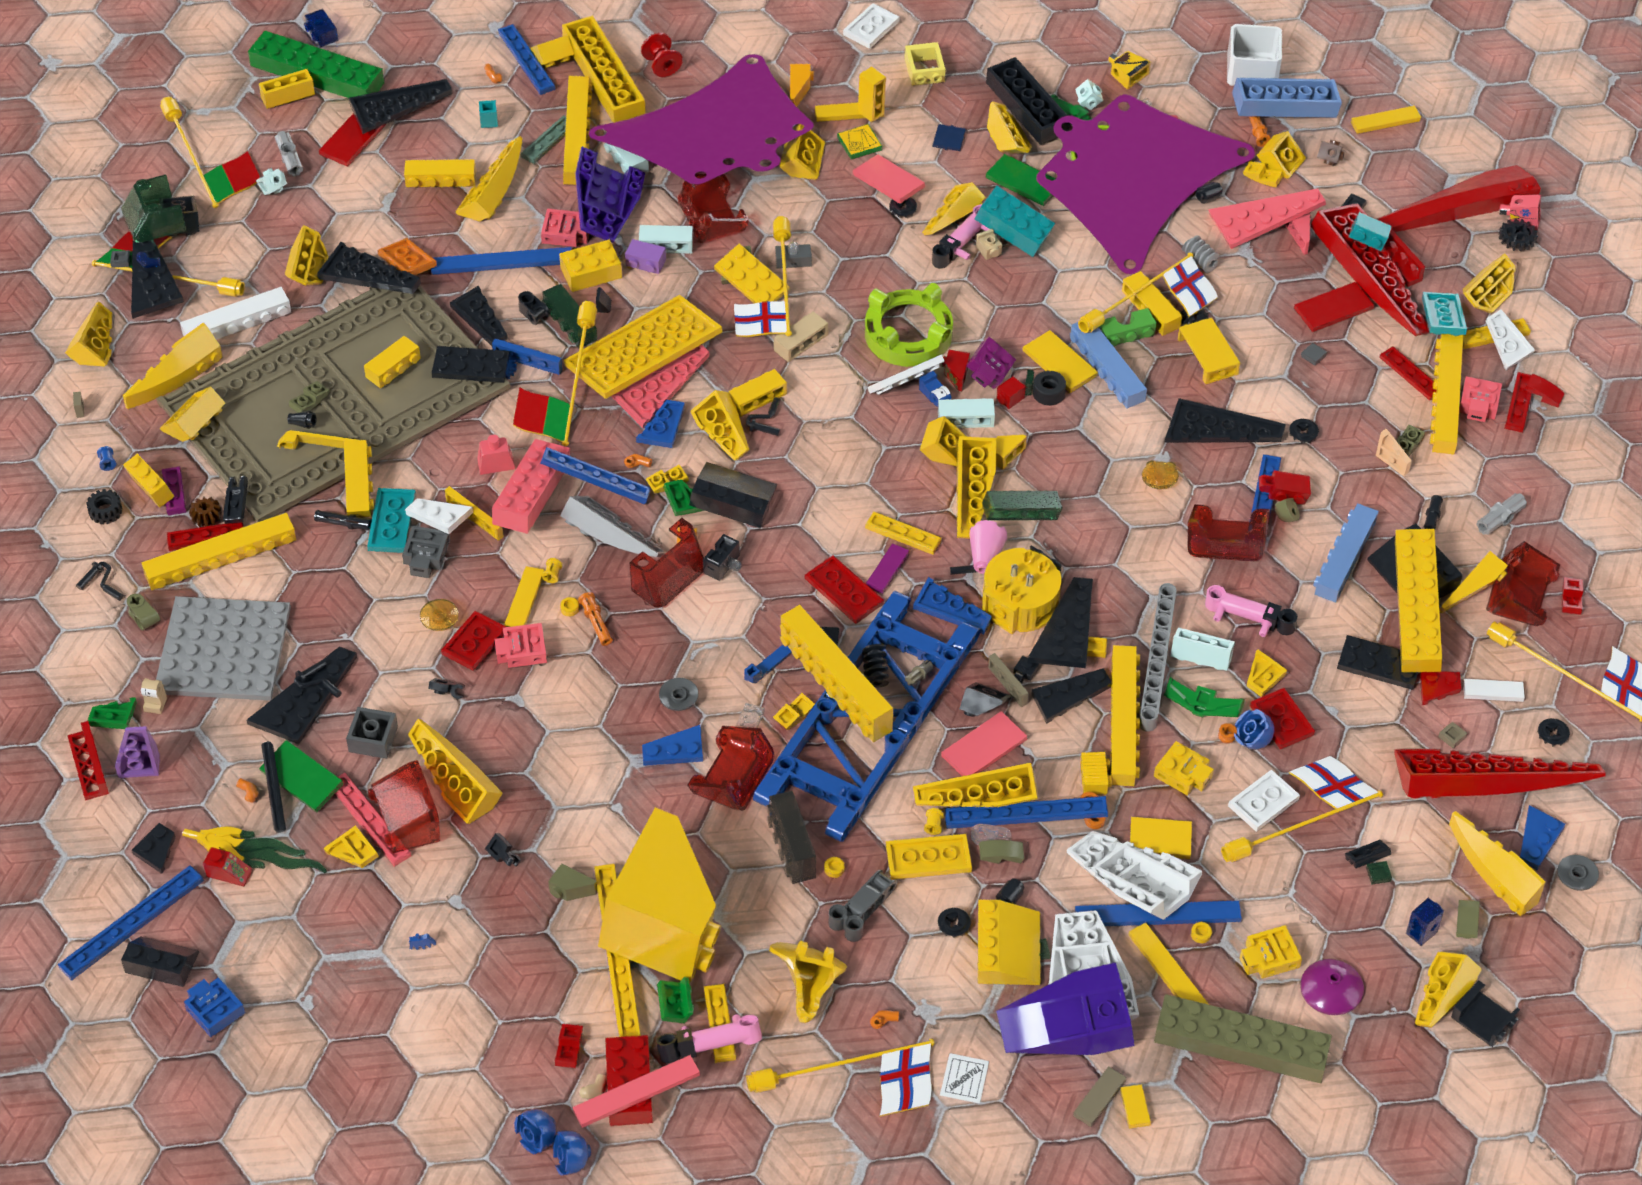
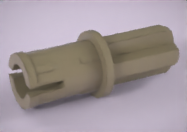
M925 660L921 665L915 666L912 672L905 677L907 684L911 686L925 679L926 675L933 670V664Z

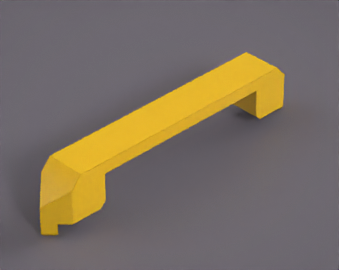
M289 430L279 439L277 447L281 449L282 446L283 448L294 450L297 448L298 442L344 448V441H356V439Z

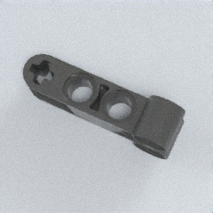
M878 870L844 906L835 904L830 907L829 927L834 931L844 929V935L848 941L857 942L863 937V923L894 891L897 880H892L883 874L882 870Z

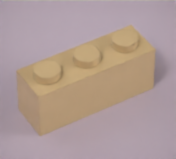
M813 311L796 324L790 326L791 336L778 334L774 338V351L787 362H790L828 335V322Z

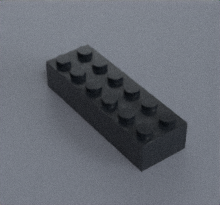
M1016 57L987 68L986 84L1040 145L1058 138L1054 133V124L1060 118L1068 115ZM1063 123L1061 128L1064 131H1069L1070 123Z

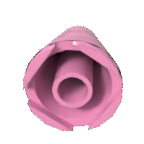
M988 520L977 522L974 527L970 528L969 532L974 569L980 574H984L990 560L1001 553L1007 540L1006 529L1003 526L1002 528L997 526V522Z

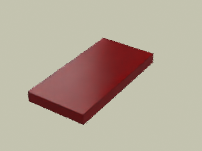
M353 113L319 149V155L348 167L386 124L362 134Z
M1352 282L1294 305V309L1310 330L1315 332L1374 309V304L1356 282Z
M834 555L805 574V580L855 624L884 605V599Z

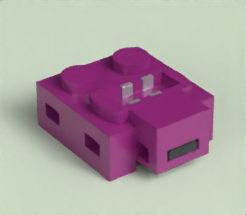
M987 337L981 342L966 366L971 371H974L971 377L985 388L989 385L994 389L1001 384L1016 359L991 337Z

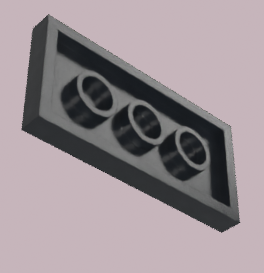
M437 346L431 372L432 378L504 383L510 354L509 351Z
M1349 635L1346 637L1337 669L1411 690L1414 688L1418 672H1401L1400 649Z

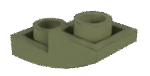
M316 381L304 387L303 394L289 400V407L297 413L309 411L317 406L329 394L330 390Z
M1408 425L1396 441L1409 457L1424 438L1425 432Z
M987 840L979 843L980 860L999 864L1002 859L1020 864L1024 860L1023 843Z
M1459 900L1456 937H1463L1465 939L1478 937L1480 901Z

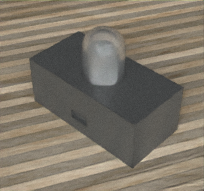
M792 241L789 245H785L786 268L812 267L810 244L798 245L797 242ZM775 246L777 269L783 268L781 246Z

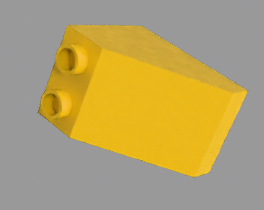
M656 807L654 808L606 898L598 947L678 980L688 977L690 984L697 969L706 973L709 970L716 949L713 947L719 936L721 925L712 922L716 904L678 816Z

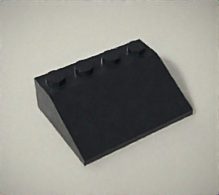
M706 462L693 487L689 505L761 528L777 484Z
M1415 523V524H1413V525H1411V526H1409V527H1407V528H1405V529H1421V528ZM1394 536L1371 554L1367 560L1397 593ZM1435 545L1438 597L1440 599L1459 587L1462 573Z

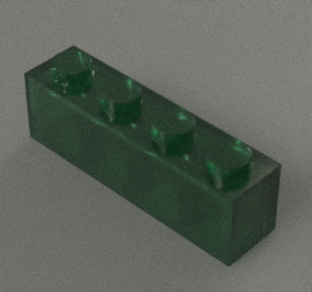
M560 283L543 291V300L541 302L548 307L552 319L559 323L561 330L568 334L571 343H575L580 349L583 328L577 324L579 305ZM595 325L590 329H586L584 346L598 340Z
M987 491L982 502L987 520H1058L1063 509L1057 491Z

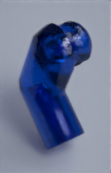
M139 252L136 255L137 262L144 268L161 265L160 258H149L145 252Z

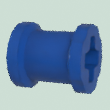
M109 446L101 447L97 450V456L100 459L99 466L104 471H110L116 467V461L113 459V449Z

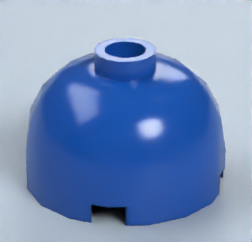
M1259 709L1245 711L1236 721L1237 733H1234V737L1239 744L1248 749L1258 750L1264 748L1273 739L1274 724L1271 718Z
M530 1109L515 1118L516 1134L520 1133L522 1137L520 1143L527 1151L537 1154L553 1144L556 1135V1123L549 1114L539 1109Z
M574 1131L557 1132L559 1135H555L553 1142V1157H558L560 1164L555 1165L561 1176L575 1174L585 1167L588 1157L591 1156V1147L586 1143L581 1134Z

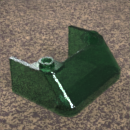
M166 174L146 180H138L121 208L122 215L134 242H145L186 230L180 204L164 209L158 205L160 198H172Z

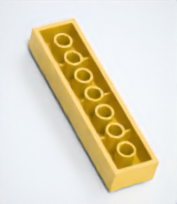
M593 15L563 24L562 34L569 37L574 52L572 56L583 74L589 76V83L592 84V89L612 122L628 120L646 114L645 99Z
M1395 530L1401 672H1441L1442 647L1435 530Z
M798 605L782 614L780 624V640L782 644L790 648L793 656L803 663L805 670L814 675L816 682L819 685L822 684L829 697L834 698L842 711H846L850 720L861 728L863 735L869 737L874 743L892 732L893 707L802 606Z

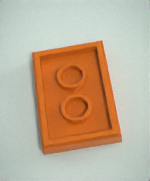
M408 238L378 250V256L388 264L396 266V269L399 271H407L413 275L437 266L436 260Z

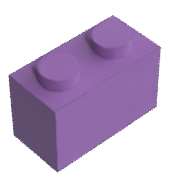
M632 239L625 253L626 266L656 274L660 273L666 261V247Z

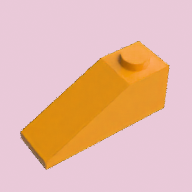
M790 64V100L796 107L809 91L810 81H814V71H810V64Z

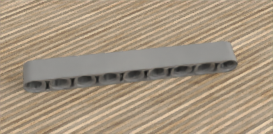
M1170 583L1162 584L1158 593L1140 713V728L1146 732L1156 729L1176 597V587Z

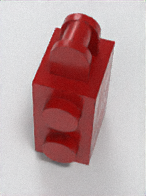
M1274 470L1271 476L1261 475L1258 478L1259 490L1269 493V499L1283 501L1293 498L1296 504L1305 505L1311 495L1310 476Z

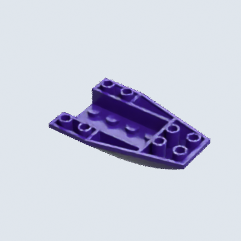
M582 146L575 172L580 230L604 240L610 239L611 243H613L641 197L645 172L629 166L626 173L622 174L596 163L598 153Z
M1116 962L1074 971L996 1011L1006 1053L1096 1055L1135 1046L1129 1011Z

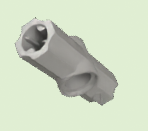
M280 131L275 136V141L281 153L282 162L285 164L289 175H293V177L298 176L303 171V167L297 155L295 144L292 142L289 132Z
M1515 493L1503 503L1497 502L1488 514L1477 521L1476 526L1479 532L1483 535H1489L1499 526L1508 525L1514 518V515L1526 507L1525 497L1521 493Z

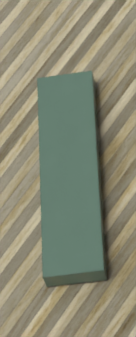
M563 115L521 153V157L535 164L563 139L566 132V116Z

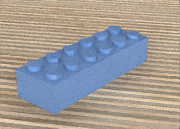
M1236 78L1232 92L1239 116L1337 118L1342 103L1335 79Z

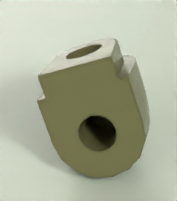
M1293 498L1285 499L1275 504L1276 509L1274 510L1280 520L1288 523L1299 520V510Z

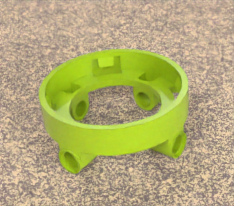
M930 283L923 291L904 289L887 294L875 288L869 295V309L865 316V340L870 350L883 361L904 367H914L939 355H943L950 347L952 341L953 317L947 305L941 301V288L935 283ZM913 304L930 311L936 321L929 328L928 338L909 343L899 341V334L893 327L887 326L883 330L881 325L882 318L893 307ZM872 321L874 332H872L871 328H869ZM924 350V352H920V353H906V351H907V352H913V351Z

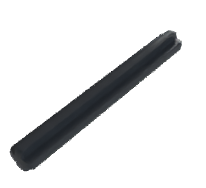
M270 741L262 743L261 747L273 827L276 833H280L286 830L274 747Z

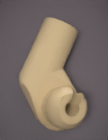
M598 1074L594 1084L580 1089V1096L583 1099H592L601 1095L607 1082V1076Z

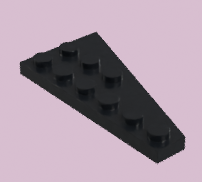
M448 79L349 97V104L362 134L451 95L452 88Z
M150 232L133 237L132 319L183 303V296Z
M1178 398L1165 437V443L1281 442L1286 424Z
M1073 577L1028 656L1027 663L1086 668L1093 579Z
M339 646L323 659L327 666L307 677L306 682L324 678L338 687L356 660L357 653ZM292 683L246 720L247 725L300 744L332 696V693L323 686V683L305 688H300L295 683Z

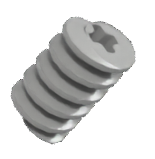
M1199 235L1187 240L1182 246V251L1186 255L1189 252L1193 253V259L1204 272L1209 273L1218 265L1219 254L1213 248H1210V245L1206 244L1204 240H1201Z

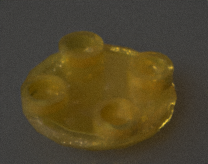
M1150 460L1146 463V467L1141 474L1144 483L1154 489L1170 488L1177 483L1179 478L1176 465L1173 462L1166 463Z

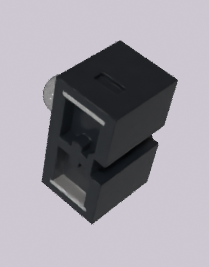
M723 534L715 543V550L711 549L703 558V573L720 581L729 569L739 571L742 567L741 562L737 560L740 556L739 541Z

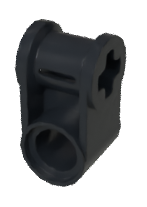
M523 291L519 294V311L532 324L535 325L538 323V320L550 315L548 307L534 296L533 293Z

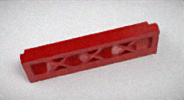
M1391 229L1384 247L1391 253L1390 259L1396 263L1405 281V285L1410 287L1423 280L1425 265Z
M88 721L81 723V732L67 735L85 801L109 794ZM85 738V742L81 747L73 743L74 740ZM82 752L89 755L86 762L78 759ZM86 768L94 771L90 778L82 775ZM91 783L98 786L99 790L87 793V788Z

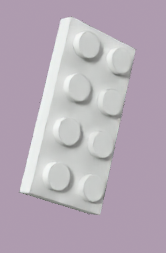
M939 355L867 387L869 393L876 392L878 395L940 367L939 363L944 362L942 355Z

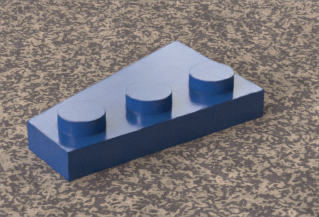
M666 400L655 413L653 420L647 423L645 430L638 434L636 442L672 448L685 408V402Z
M700 725L643 744V766L703 762Z
M1529 805L1520 858L1528 866L1538 870L1563 831L1565 823Z

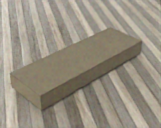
M996 653L990 655L988 664L990 671L1012 695L1019 706L1027 705L1028 692Z
M1108 1066L1076 1108L1073 1116L1092 1127L1125 1083L1126 1077Z

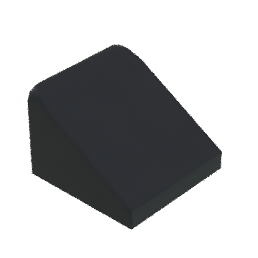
M598 287L596 294L597 313H610L612 300L601 287Z

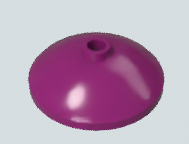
M1323 959L1312 963L1304 971L1300 983L1301 993L1305 1001L1316 1011L1327 1015H1343L1351 1012L1359 1005L1364 993V985L1359 973L1349 964L1336 959Z

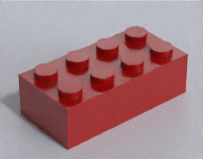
M648 1035L605 1038L608 1091L650 1073ZM648 1098L610 1115V1126L653 1123L652 1098Z

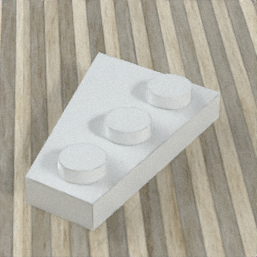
M1502 309L1486 319L1487 326L1505 370H1508L1535 351Z
M417 498L405 511L406 515L450 534L473 513V508Z

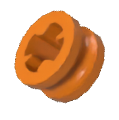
M1230 723L1222 724L1218 733L1220 741L1232 743L1235 740L1234 733H1237L1236 727Z

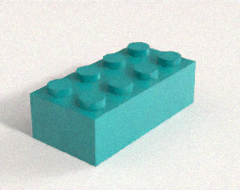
M997 185L974 218L1032 257H1034L1055 225L1053 221Z

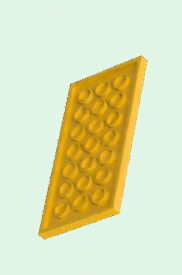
M678 295L584 348L579 378L607 399L723 332L722 326L684 297ZM579 352L563 360L564 366L574 374L576 373Z

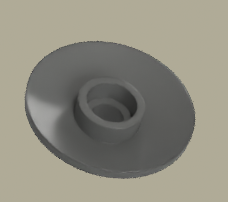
M673 678L661 686L659 698L666 708L674 711H683L691 708L697 702L698 689L688 679Z
M1569 855L1563 858L1557 868V874L1561 882L1574 890H1588L1597 883L1599 878V871L1595 863L1581 855Z

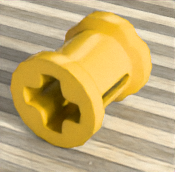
M550 558L546 561L547 567L541 577L548 583H556L559 579V570L562 569L563 564L556 558Z
M937 808L928 809L926 811L927 823L924 825V831L930 835H938L942 832L940 824L944 813Z

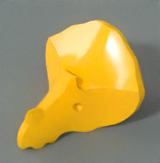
M800 941L798 945L786 942L774 943L770 945L769 952L786 962L796 989V1015L801 1023H808L816 1015L822 995L832 985L833 981L846 971L847 966L844 962L834 957V949L826 947L825 951L822 952L808 947V943Z

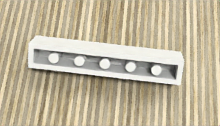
M282 287L182 321L180 322L182 334L185 336L200 324L205 323L217 340L291 313L290 302Z

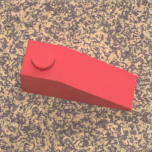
M1310 212L1285 224L1304 255L1308 253L1310 242Z

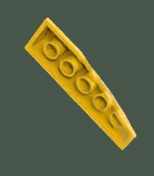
M521 136L507 144L498 155L499 159L494 161L489 166V171L480 177V183L477 187L473 186L456 210L455 213L457 215L482 221L486 218L490 219L495 214L494 210L501 205L502 198L509 188L516 171L523 139Z
M205 323L200 324L171 346L173 350L168 355L163 354L160 357L161 362L155 368L151 367L147 371L143 380L139 379L123 395L127 409L145 404L180 388L183 384L204 373L209 367L223 358L220 344Z
M959 436L956 481L957 538L970 539V528L982 520L996 472V438Z
M417 719L408 736L418 754L423 756L424 764L433 774L434 783L439 785L443 799L467 824L472 823L491 811L503 793L457 747L423 720Z
M1031 763L913 786L916 806L1002 807L1038 799Z
M1454 811L1449 825L1467 859L1494 891L1496 896L1502 898L1509 908L1520 916L1539 903L1546 882L1516 853L1505 851L1503 844L1499 841H1491L1485 831H1477L1472 822Z

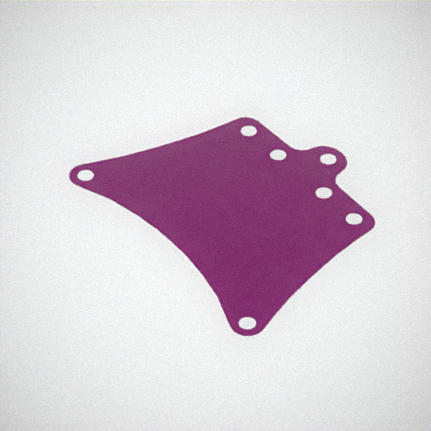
M749 54L742 57L724 75L694 94L647 114L593 127L589 131V136L595 140L616 146L647 159L691 184H701L737 167L744 166L761 172L775 168L780 163L776 149L813 129L814 124L793 104L771 74L764 58L758 54ZM757 58L758 62L755 64H749L747 63V59ZM795 124H802L804 129L795 131L792 127ZM599 129L607 131V133L603 136H597L595 134V132ZM772 137L776 138L777 142L775 144H767L765 140ZM732 158L735 162L731 165H725L723 160ZM767 159L772 162L770 166L764 167L760 165L762 160ZM702 171L707 174L706 177L701 179L695 177L697 172Z
M1124 94L1113 100L1092 120H1081L1074 116H1064L1057 120L1053 129L1054 133L1062 141L1063 147L1038 172L1036 179L1043 188L1064 204L1092 233L1122 272L1135 274L1141 270L1150 244L1172 212L1198 187L1222 172L1253 159L1255 151L1247 143L1196 127L1163 113L1131 95ZM1126 102L1130 105V108L1127 111H1122L1119 109L1118 104ZM1100 121H1105L1109 124V128L1101 130L1097 124ZM1068 122L1072 124L1073 129L1071 131H1064L1061 125ZM1243 147L1249 151V154L1243 157L1238 155L1237 150ZM1074 151L1078 157L1076 160H1069L1066 157V153ZM1053 171L1057 174V178L1051 181L1045 177V174ZM1130 259L1136 263V266L1133 269H1128L1124 266V262Z

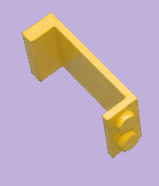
M1212 318L1179 327L1178 341L1186 340L1204 369L1202 380L1205 385L1238 375L1240 362Z

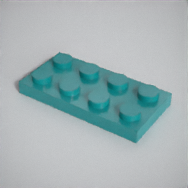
M1423 292L1422 301L1429 332L1436 335H1466L1467 326L1459 294Z
M378 488L367 544L368 551L403 553L412 517L406 515L405 509L415 501V490Z

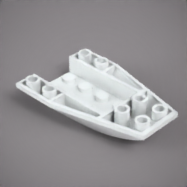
M1097 911L1055 914L1049 984L1074 971L1116 962L1130 1020L1132 1021L1139 1017L1132 978Z

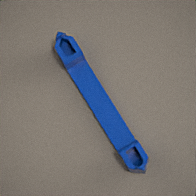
M781 645L757 666L751 663L744 669V680L757 683L789 657L792 651L788 646Z

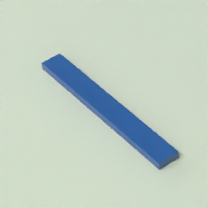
M572 247L433 257L436 260L437 266L431 268V274L560 265L559 253L570 251Z
M1106 796L1022 802L1002 807L945 808L946 829L1100 818L1108 817Z
M189 865L58 964L59 969L72 981L204 881L203 877Z
M1239 901L1186 902L1164 920L1134 904L1075 906V912L1097 911L1104 926H1133L1147 923V925L1194 924L1197 922H1241Z

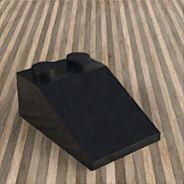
M195 196L159 199L164 235L177 236L180 233L193 235L196 232H200Z

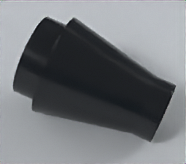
M309 410L289 413L287 421L288 424L310 429L315 427L317 417L315 413Z

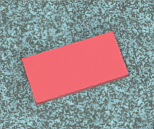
M879 154L853 170L855 177L899 204L925 188V182Z
M1000 711L942 751L941 756L961 776L982 772L1025 742L1027 735Z

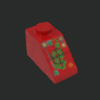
M949 349L947 356L943 357L944 362H942V367H945L944 375L958 391L962 392L968 372L966 365L970 361V353Z
M213 847L210 848L203 862L206 877L243 887L252 872L250 866L231 852Z

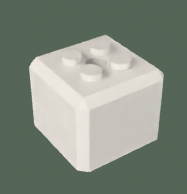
M1243 24L1231 26L1227 52V83L1230 86H1234L1236 78H1279L1282 61V30L1274 26Z

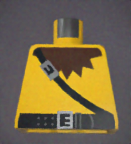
M1126 51L1121 56L1112 53L1108 59L1112 63L1111 75L1126 89L1131 88L1149 74L1150 61L1130 51Z

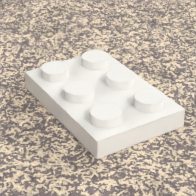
M872 3L843 30V35L870 49L899 22V16Z
M1270 770L1230 800L1228 807L1257 832L1298 801L1300 794L1273 770Z

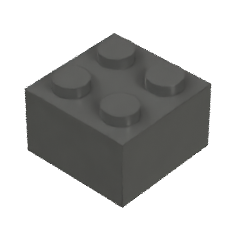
M357 707L346 737L348 751L387 759L398 729L396 713Z

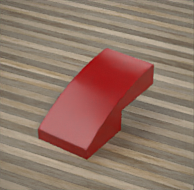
M1533 373L1525 388V391L1542 396L1541 402L1557 408L1565 395L1556 385Z
M1563 578L1562 613L1581 615L1583 579Z
M562 1023L558 1038L559 1045L555 1057V1066L576 1068L583 1026Z

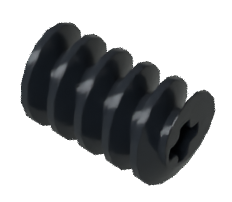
M885 644L869 645L862 650L864 655V676L874 687H884L889 684L888 681H883L889 678L888 674L883 673L888 670V667L882 666L887 663V659H882V657L887 656V652L881 651L886 649Z

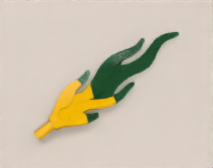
M218 827L201 830L200 832L186 828L183 830L184 837L197 840L208 852L211 847L231 852L251 868L264 869L265 864L263 862L250 860L260 859L273 863L283 869L311 867L327 873L326 868L317 861L287 858L275 852L280 851L290 856L299 857L305 855V850H296L276 839L254 838L255 833L253 831H245L235 827Z

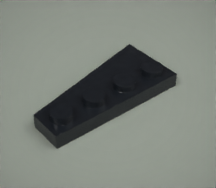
M479 285L450 302V307L491 346L494 339L502 341L508 339L506 331L494 315V311L487 303L486 297L481 293Z
M1102 668L1032 689L1031 694L1047 724L1052 721V718L1067 713L1068 709L1074 706L1077 707L1084 700L1091 699L1111 688L1112 682L1105 669Z

